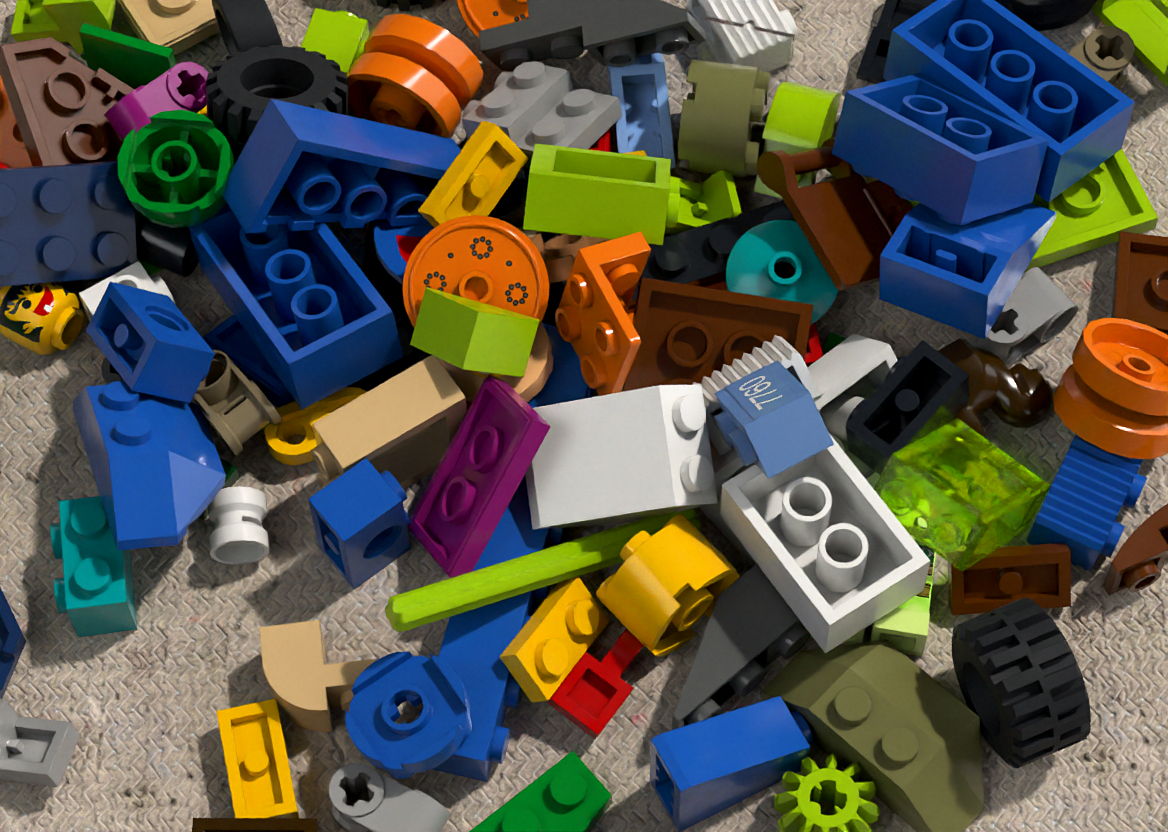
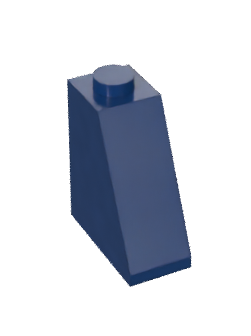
M777 696L664 732L651 738L650 783L678 832H681L782 781L787 771L800 772L802 760L806 759L807 756L809 757L813 736L802 714L797 711L790 713L781 696Z

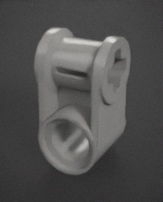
M1031 268L1022 275L986 339L971 335L969 344L994 353L1010 368L1015 362L1041 343L1048 342L1062 332L1077 314L1078 306L1040 268Z
M350 763L341 767L332 776L329 784L332 815L336 823L347 832H441L451 816L442 804L417 789L406 787L377 771L372 766L363 763ZM362 791L368 792L369 803L364 800H358L353 807L348 805L347 795L357 798Z

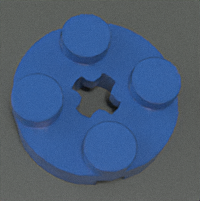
M410 651L388 654L369 665L357 677L351 689L354 696L350 702L349 713L346 710L345 717L350 738L361 755L369 763L377 768L386 770L391 776L398 779L409 778L415 773L428 771L440 765L459 748L460 744L469 737L472 731L473 722L470 717V698L462 680L448 662L429 654L431 658L412 656ZM408 701L413 707L423 703V709L418 713L419 718L409 724L406 722L401 724L394 722L400 717V711L397 707L401 703Z

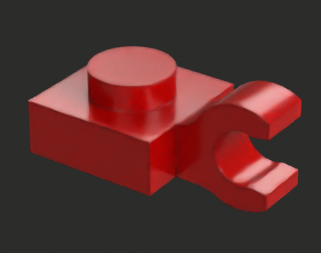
M625 629L601 662L588 652H585L547 703L592 738L596 739L634 689L620 676L639 653L643 645Z

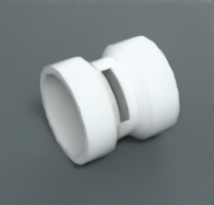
M242 486L221 489L208 505L209 519L215 523V530L209 536L211 558L221 563L235 565L260 561L269 553L268 533L262 528V521L267 516L265 493L252 487Z

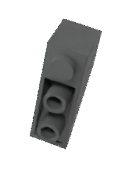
M757 563L718 596L673 713L672 730L721 715L722 709L720 707L736 693L744 697L752 692L766 676L767 671L765 668L780 655L784 659L792 657L810 638L811 634Z

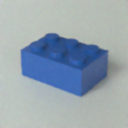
M916 73L846 91L832 154L850 163L856 173L866 177L877 178L893 187L894 192L899 197L910 201H918L933 209L944 222L963 226L970 224L972 221L994 214H1003L1007 210L1032 203L1049 140L921 73Z

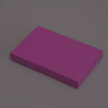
M490 374L482 383L410 518L411 524L407 526L451 578L473 571L551 427L506 381Z

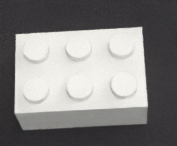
M831 435L830 437L834 445L769 479L754 464L722 484L720 516L825 653L922 592L930 565L929 558Z

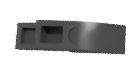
M527 0L529 19L479 31L480 51L497 67L506 71H514L523 62H538L550 58H576L582 55L584 50H588L603 66L624 67L635 63L639 57L655 53L666 55L678 54L686 51L689 45L707 41L706 31L687 10L662 0Z

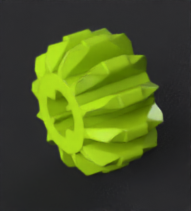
M833 753L827 756L825 766L822 769H819L816 763L807 756L801 763L802 775L787 771L782 778V786L786 792L775 795L774 809L784 814L778 819L777 829L779 832H872L868 824L878 821L880 807L870 802L875 796L876 786L873 781L857 782L861 770L857 762L852 763L842 772L837 770L838 761ZM827 800L833 802L832 809L834 814H821L820 801Z

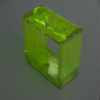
M956 419L893 453L873 489L907 532L962 572L1025 532L1051 486L964 422ZM919 517L923 518L926 521V529H922L919 526Z

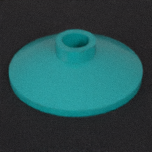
M774 220L753 227L736 242L727 261L725 274L727 291L812 304L813 311L810 325L817 322L827 313L838 292V289L795 221ZM779 262H788L794 267L795 274L788 279L780 278L774 272V266Z

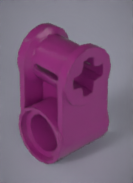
M194 62L176 64L146 86L142 85L114 104L104 114V117L124 141L125 137L133 129L137 133L143 126L151 123L149 117L159 112L187 110L197 113L207 105L206 79L209 72Z

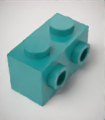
M100 496L59 501L60 523L51 524L50 528L55 559H63L64 577L54 579V593L58 613L68 614L78 638L137 630L131 549L117 551Z

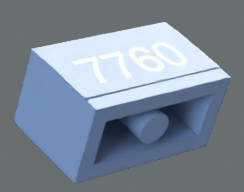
M778 360L714 393L723 411L714 416L726 443L730 448H735L745 466L754 462L768 479L834 445L810 392Z

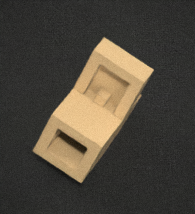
M320 620L259 627L262 666L272 699L276 698L279 711L289 721L302 728L317 732H333L331 709L341 708L343 711L346 712L347 710L349 712L350 702L354 696L351 689L357 677L369 665L380 658L327 664L325 641Z

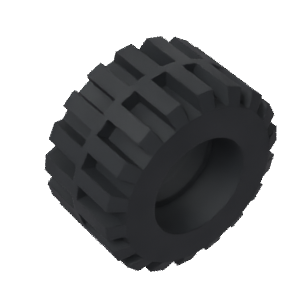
M282 45L247 48L244 52H235L226 56L225 61H218L212 67V73H209L206 79L207 118L226 137L233 153L235 165L270 99L348 116L347 76L345 72L340 71V65L334 60H327L326 55L317 51H306L302 47H285Z
M1021 598L954 627L952 658L961 692L968 708L979 716L981 734L990 747L1008 765L1010 764L1013 768H1020L1087 739L1091 730V715L1088 693L1082 673L1064 635L1053 619L1030 598Z

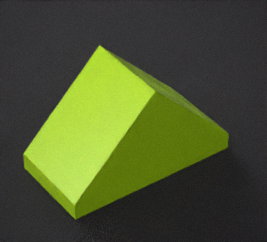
M426 287L410 345L464 370L524 377L540 319Z

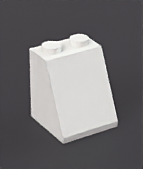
M702 384L658 385L533 408L551 426L525 473L533 530L621 524L646 517L718 503Z

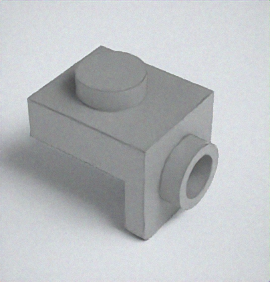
M0 699V780L59 787L81 734L71 722L19 716L7 700Z

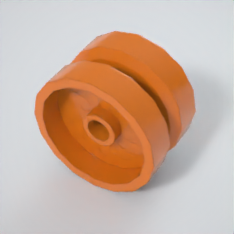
M407 14L386 15L376 23L364 43L363 54L354 60L346 74L348 109L357 118L452 138L460 124L462 111L474 99L482 85L484 73L478 58L464 42L445 28L426 19Z
M1101 318L1090 321L1083 329L1072 353L1073 364L1063 373L1053 395L1054 411L1066 427L1083 440L1104 451L1135 459H1154L1168 453V335L1151 326L1127 319Z

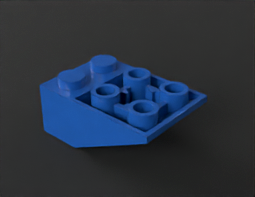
M919 203L904 216L880 255L879 299L986 339L1055 221L1057 212L1029 203L1007 210L1003 214H994L972 221L968 225L960 226L944 222L937 216L936 211Z

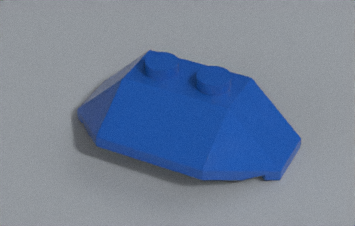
M115 381L107 385L86 386L73 400V413L117 551L178 545L186 535L187 527L204 512L225 485L226 474L201 407L192 402L187 403L132 391L125 381Z

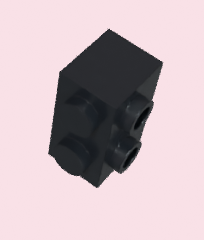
M922 340L908 357H901L892 366L885 377L884 383L870 399L865 398L849 415L845 426L849 452L894 486L970 401L969 374Z

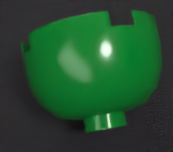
M163 111L149 117L151 123L143 126L137 133L133 129L125 137L117 157L118 178L131 204L151 222L170 228L195 226L212 218L226 203L222 195L225 191L228 176L234 167L233 153L226 137L215 128L214 123L206 116L191 111Z

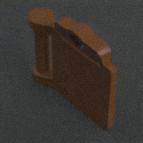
M835 138L827 139L821 147L790 154L783 150H773L761 154L757 161V173L760 180L783 198L836 288L840 291H846L879 282L880 255L904 216L913 208L894 192L893 187L880 180L866 183L862 175L852 169L850 163L833 155L832 150ZM826 169L832 175L839 178L798 188L796 175Z

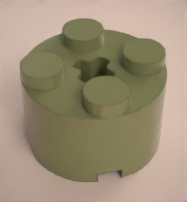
M692 59L686 82L693 83L692 93H688L687 99H683L680 119L678 159L681 162L679 170L715 174L718 171L724 170L732 173L733 177L746 178L747 175L756 176L757 161L763 152L765 141L762 138L765 125L756 123H762L764 105L768 103L771 72L760 71V68L755 66Z

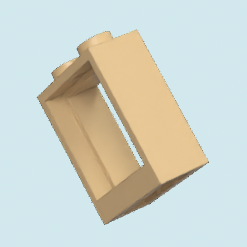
M433 355L427 357L312 423L317 446L311 449V454L321 473L316 475L321 489L365 458L369 460L380 474L388 470L403 489L436 471L467 413L466 397L437 357Z

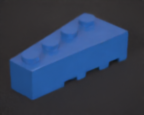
M270 99L228 176L222 196L246 233L266 232L267 225L287 224L291 231L313 230L314 223L340 222L343 228H363L367 222L387 219L391 226L430 224L418 210L461 149L451 138Z

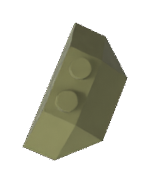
M887 639L836 646L827 653L821 648L800 651L760 692V697L764 701L781 696L790 713L793 711L801 713L810 728L813 743L827 755L833 753L837 757L838 764L843 769L857 762L861 768L857 781H873L876 786L875 796L917 832H965L983 812L984 791L979 716Z

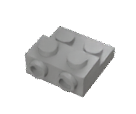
M532 61L523 62L512 73L502 72L499 74L494 84V90L491 93L487 94L482 101L472 100L467 104L463 112L462 121L467 140L470 139L482 121L496 124L529 158L525 163V167L530 168L535 143L589 149L622 117L619 97L594 93L589 89H573L568 69L546 66L541 62Z

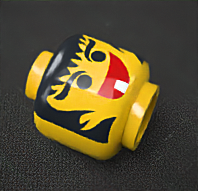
M59 282L3 286L1 288L0 332L7 339L38 355H49L58 349H67L77 338L83 325L84 313L80 309L78 295L71 288Z

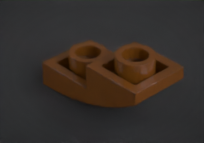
M1168 504L1146 519L1131 534L1116 554L1103 585L1108 595L1128 588L1130 592H1137L1150 586L1160 578L1162 568L1168 556Z

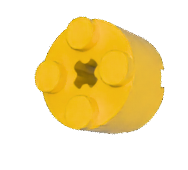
M678 514L670 519L653 536L647 531H641L624 545L620 552V557L625 562L616 573L612 574L600 585L596 592V597L645 648H648L655 656L662 657L679 649L697 635L690 627L704 614L710 619L718 596L740 578V575L736 572L737 570L732 566V563L683 514Z

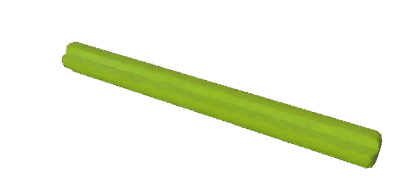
M694 508L646 517L391 596L388 599V605L385 607L386 618L390 621L393 630L398 632L410 630L624 562L620 557V552L632 537L641 531H647L653 536L670 519L678 514H683L699 531L701 530V520L696 517Z

